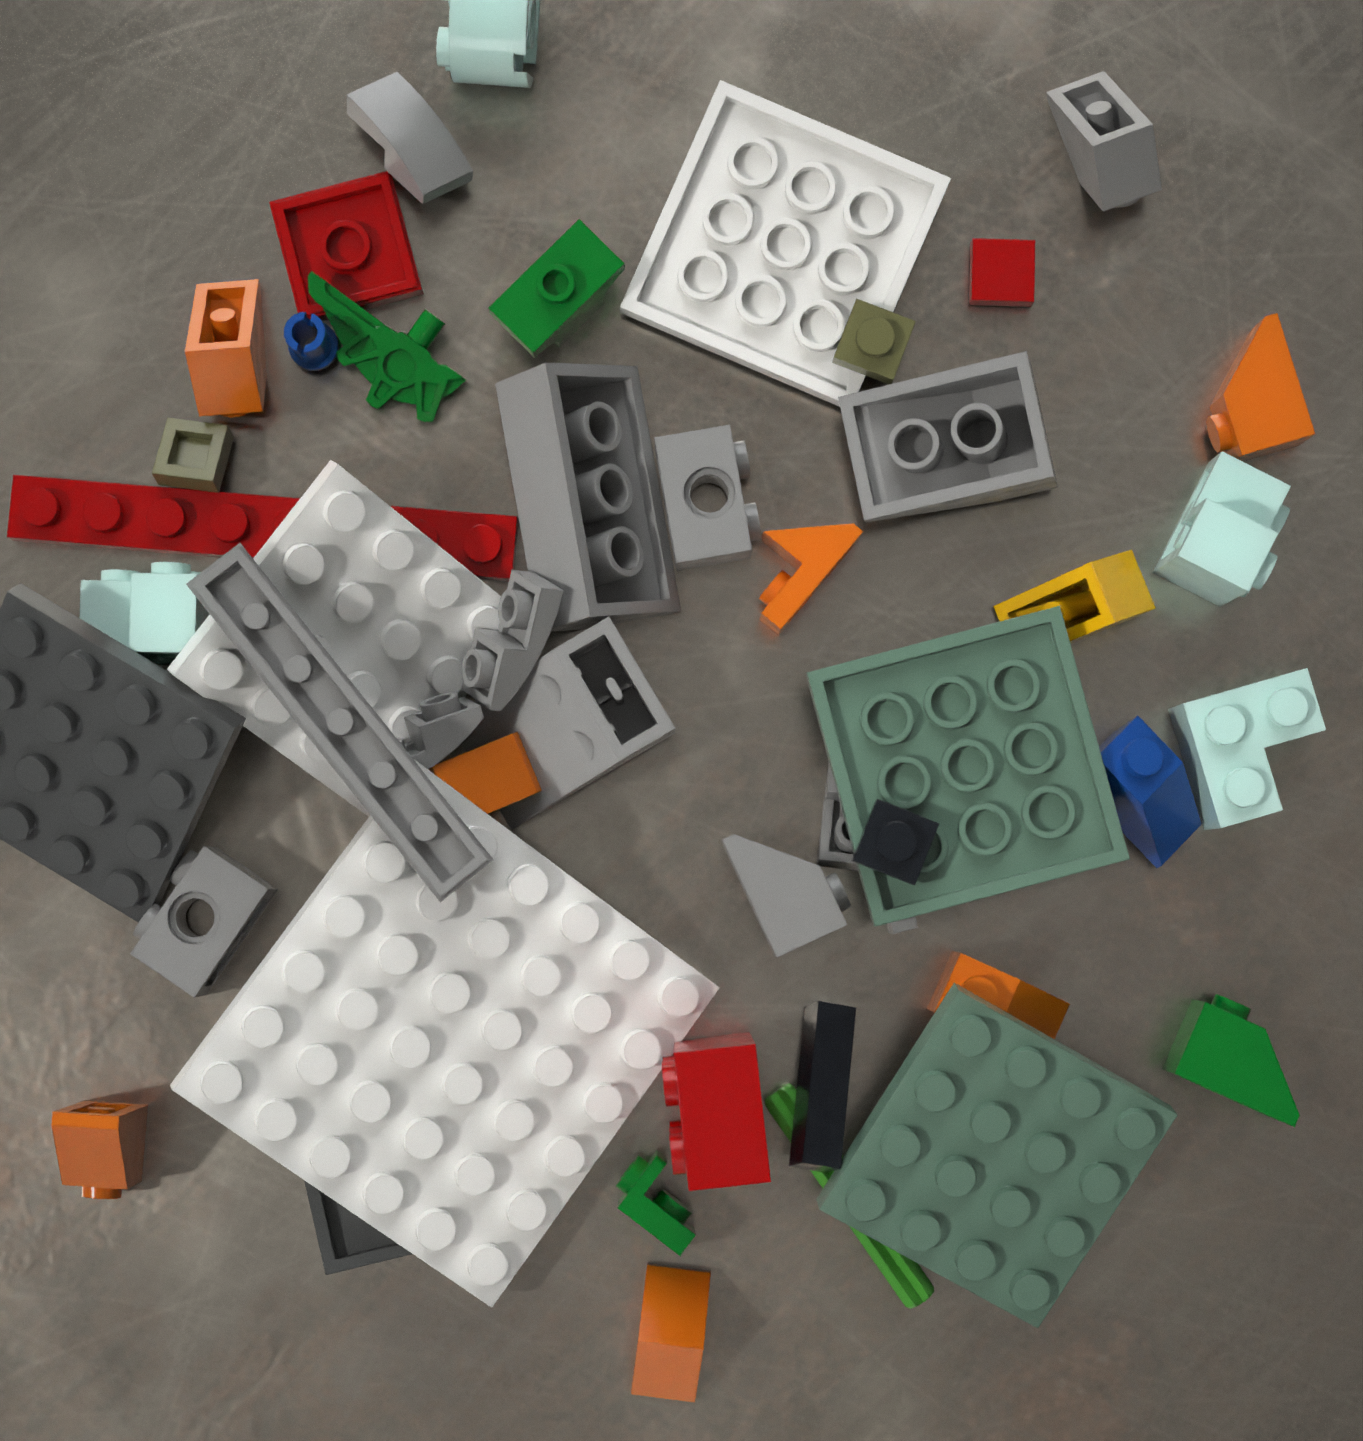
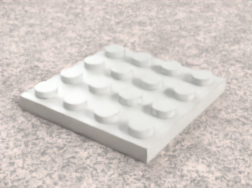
M720 80L620 305V313L840 407L838 397L859 392L866 375L832 363L856 298L894 312L951 178Z
M332 460L328 462L253 558L396 738H403L404 743L411 741L404 717L420 712L419 704L422 701L445 693H457L458 698L467 695L461 689L463 684L462 662L466 652L471 649L475 628L498 631L500 622L498 607L501 596ZM209 614L167 670L202 697L217 700L246 718L243 724L245 728L369 817L368 811Z

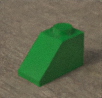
M1218 994L1214 995L1211 1004L1192 999L1162 1069L1279 1122L1295 1127L1300 1114L1266 1029L1247 1021L1251 1009Z

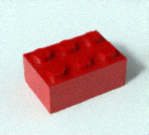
M750 1032L683 1039L681 1042H674V1056L662 1057L666 1107L679 1105L681 1120L669 1121L673 1175L687 1174L689 1191L771 1182L756 1043Z

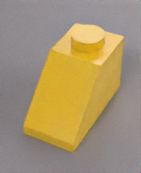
M1132 549L1089 562L993 606L999 621L1060 606L1070 644L1156 609Z

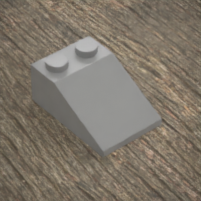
M1027 351L838 397L865 522L993 503L1058 488L1034 373Z

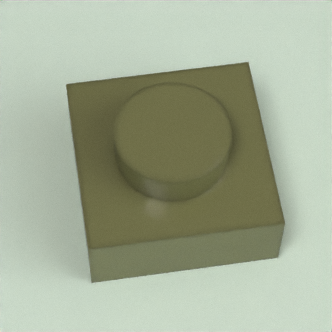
M856 298L832 363L881 382L892 384L916 321Z
M167 417L152 470V475L157 484L219 493L234 439L229 426Z

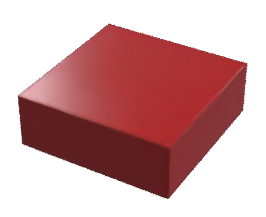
M973 238L970 243L969 305L1031 307L1034 303L1036 240Z

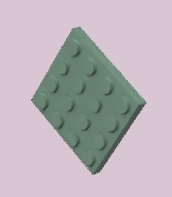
M1060 606L806 673L853 852L855 853L876 799L939 823L915 885H910L856 863L873 927L1130 859Z
M953 983L843 1156L841 1169L833 1172L816 1201L819 1210L1030 1325L1039 1328L1178 1114L1171 1105L960 985Z

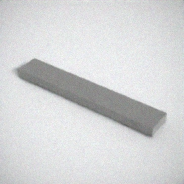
M241 543L237 544L186 583L188 588L440 903L494 860Z

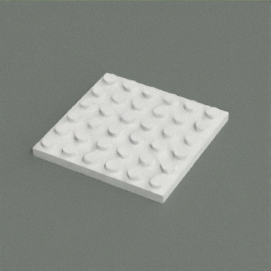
M414 760L494 860L440 903L370 815L170 1086L181 1097L492 1308L662 1070V1057L672 1056L674 1053V1042H681L720 987L418 761Z

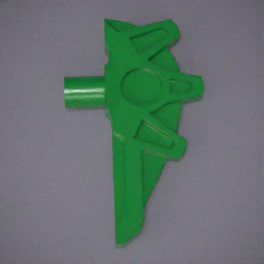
M310 272L308 275V292L323 307L336 335L343 345L336 352L338 360L343 366L355 364L364 377L372 384L366 398L370 406L380 409L390 399L415 404L417 419L423 422H433L442 398L454 392L467 380L447 364H439L432 357V352L428 350L445 323L424 309L407 334L405 332H397L315 272Z

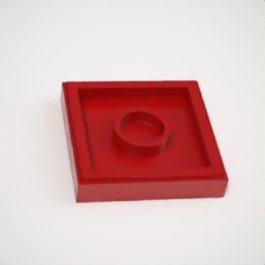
M387 171L269 202L298 313L306 312L310 320L312 313L317 315L322 321L329 320L323 307L308 292V275L311 271L322 277L365 310L424 295L394 179Z

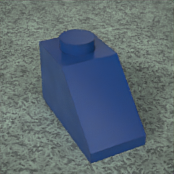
M1136 716L1110 734L1099 745L1123 834L1156 868H1159L1202 823L1183 762L1139 716Z

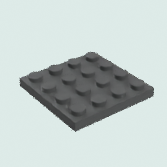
M19 583L7 591L0 608V839L139 923L143 915L153 904H160L169 885L170 877L183 855L246 718L217 700L202 697L167 670L22 583Z

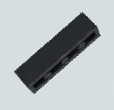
M817 1001L805 1007L789 1167L824 1173L841 1169L856 1017L855 1007Z

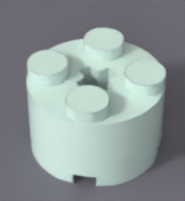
M445 0L448 1L450 7L449 27H439L436 57L437 65L445 67L446 71L451 72L453 82L531 88L533 77L527 72H522L523 63L536 64L540 0Z

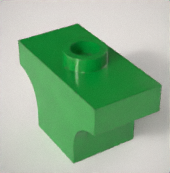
M578 219L488 309L490 314L536 358L553 343L561 347L604 304V295L625 270V265Z

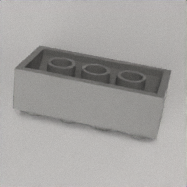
M545 362L495 383L528 571L535 572L564 590L551 631L588 629L607 617L611 618L613 624L680 612L681 607L637 366Z

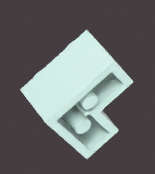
M1223 451L1208 462L1153 573L1219 607L1240 596L1246 597L1252 587L1260 590L1270 576L1278 556L1270 552V549L1289 515L1290 508L1282 503L1291 486Z
M178 562L151 563V573L120 569L102 570L101 580H81L79 618L153 663L171 664L209 616L208 611L186 585V583L201 572L191 571L190 564Z
M1308 668L1186 702L1168 709L1204 830L1224 828L1283 811L1264 748L1326 730Z

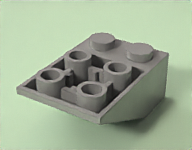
M607 617L539 658L527 679L502 711L489 710L476 700L475 703L481 706L484 718L461 743V746L465 752H468L518 731L542 791L499 809L512 830L675 734V727L611 618Z

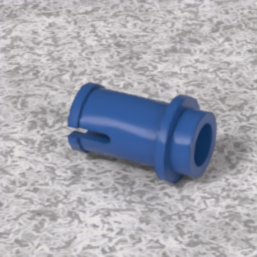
M299 312L290 317L284 327V338L288 344L289 353L292 360L299 367L308 371H319L328 367L335 360L336 352L338 351V339L335 332L327 324L323 323L317 315L312 313L310 320L306 312ZM316 337L312 343L307 344L304 347V344L308 339Z

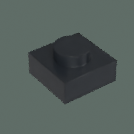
M876 799L851 861L910 885H915L939 823Z

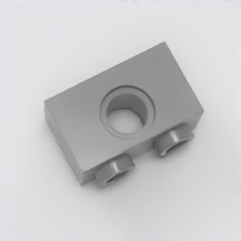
M730 425L654 437L655 453L676 571L750 559L752 553L751 542L762 540L756 503L744 504L740 480L751 478L745 441L733 442ZM704 483L716 484L725 491L727 502L716 512H703L696 508L691 500V494L694 489Z
M203 846L199 853L190 850L179 862L170 877V882L176 885L175 889L162 907L155 903L143 915L133 932V935L140 940L130 953L194 998L208 994L278 891V888L213 846ZM198 899L206 901L214 912L213 926L203 936L193 933L186 922V913L189 906Z

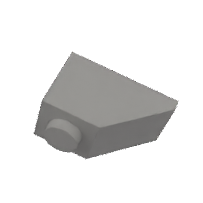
M1105 71L1046 92L1049 107L1079 183L1103 212L1112 208L1130 206L1140 198L1162 190L1153 124Z
M735 834L721 840L776 958L847 925L842 912L852 906L836 873L825 877L821 867L817 864Z

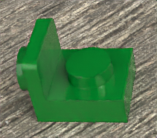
M657 1150L648 1162L638 1155L615 1186L624 1193L618 1200L617 1208L681 1256L696 1236L695 1228L687 1222L692 1211L663 1189H661L656 1197L647 1191L666 1166L667 1158Z

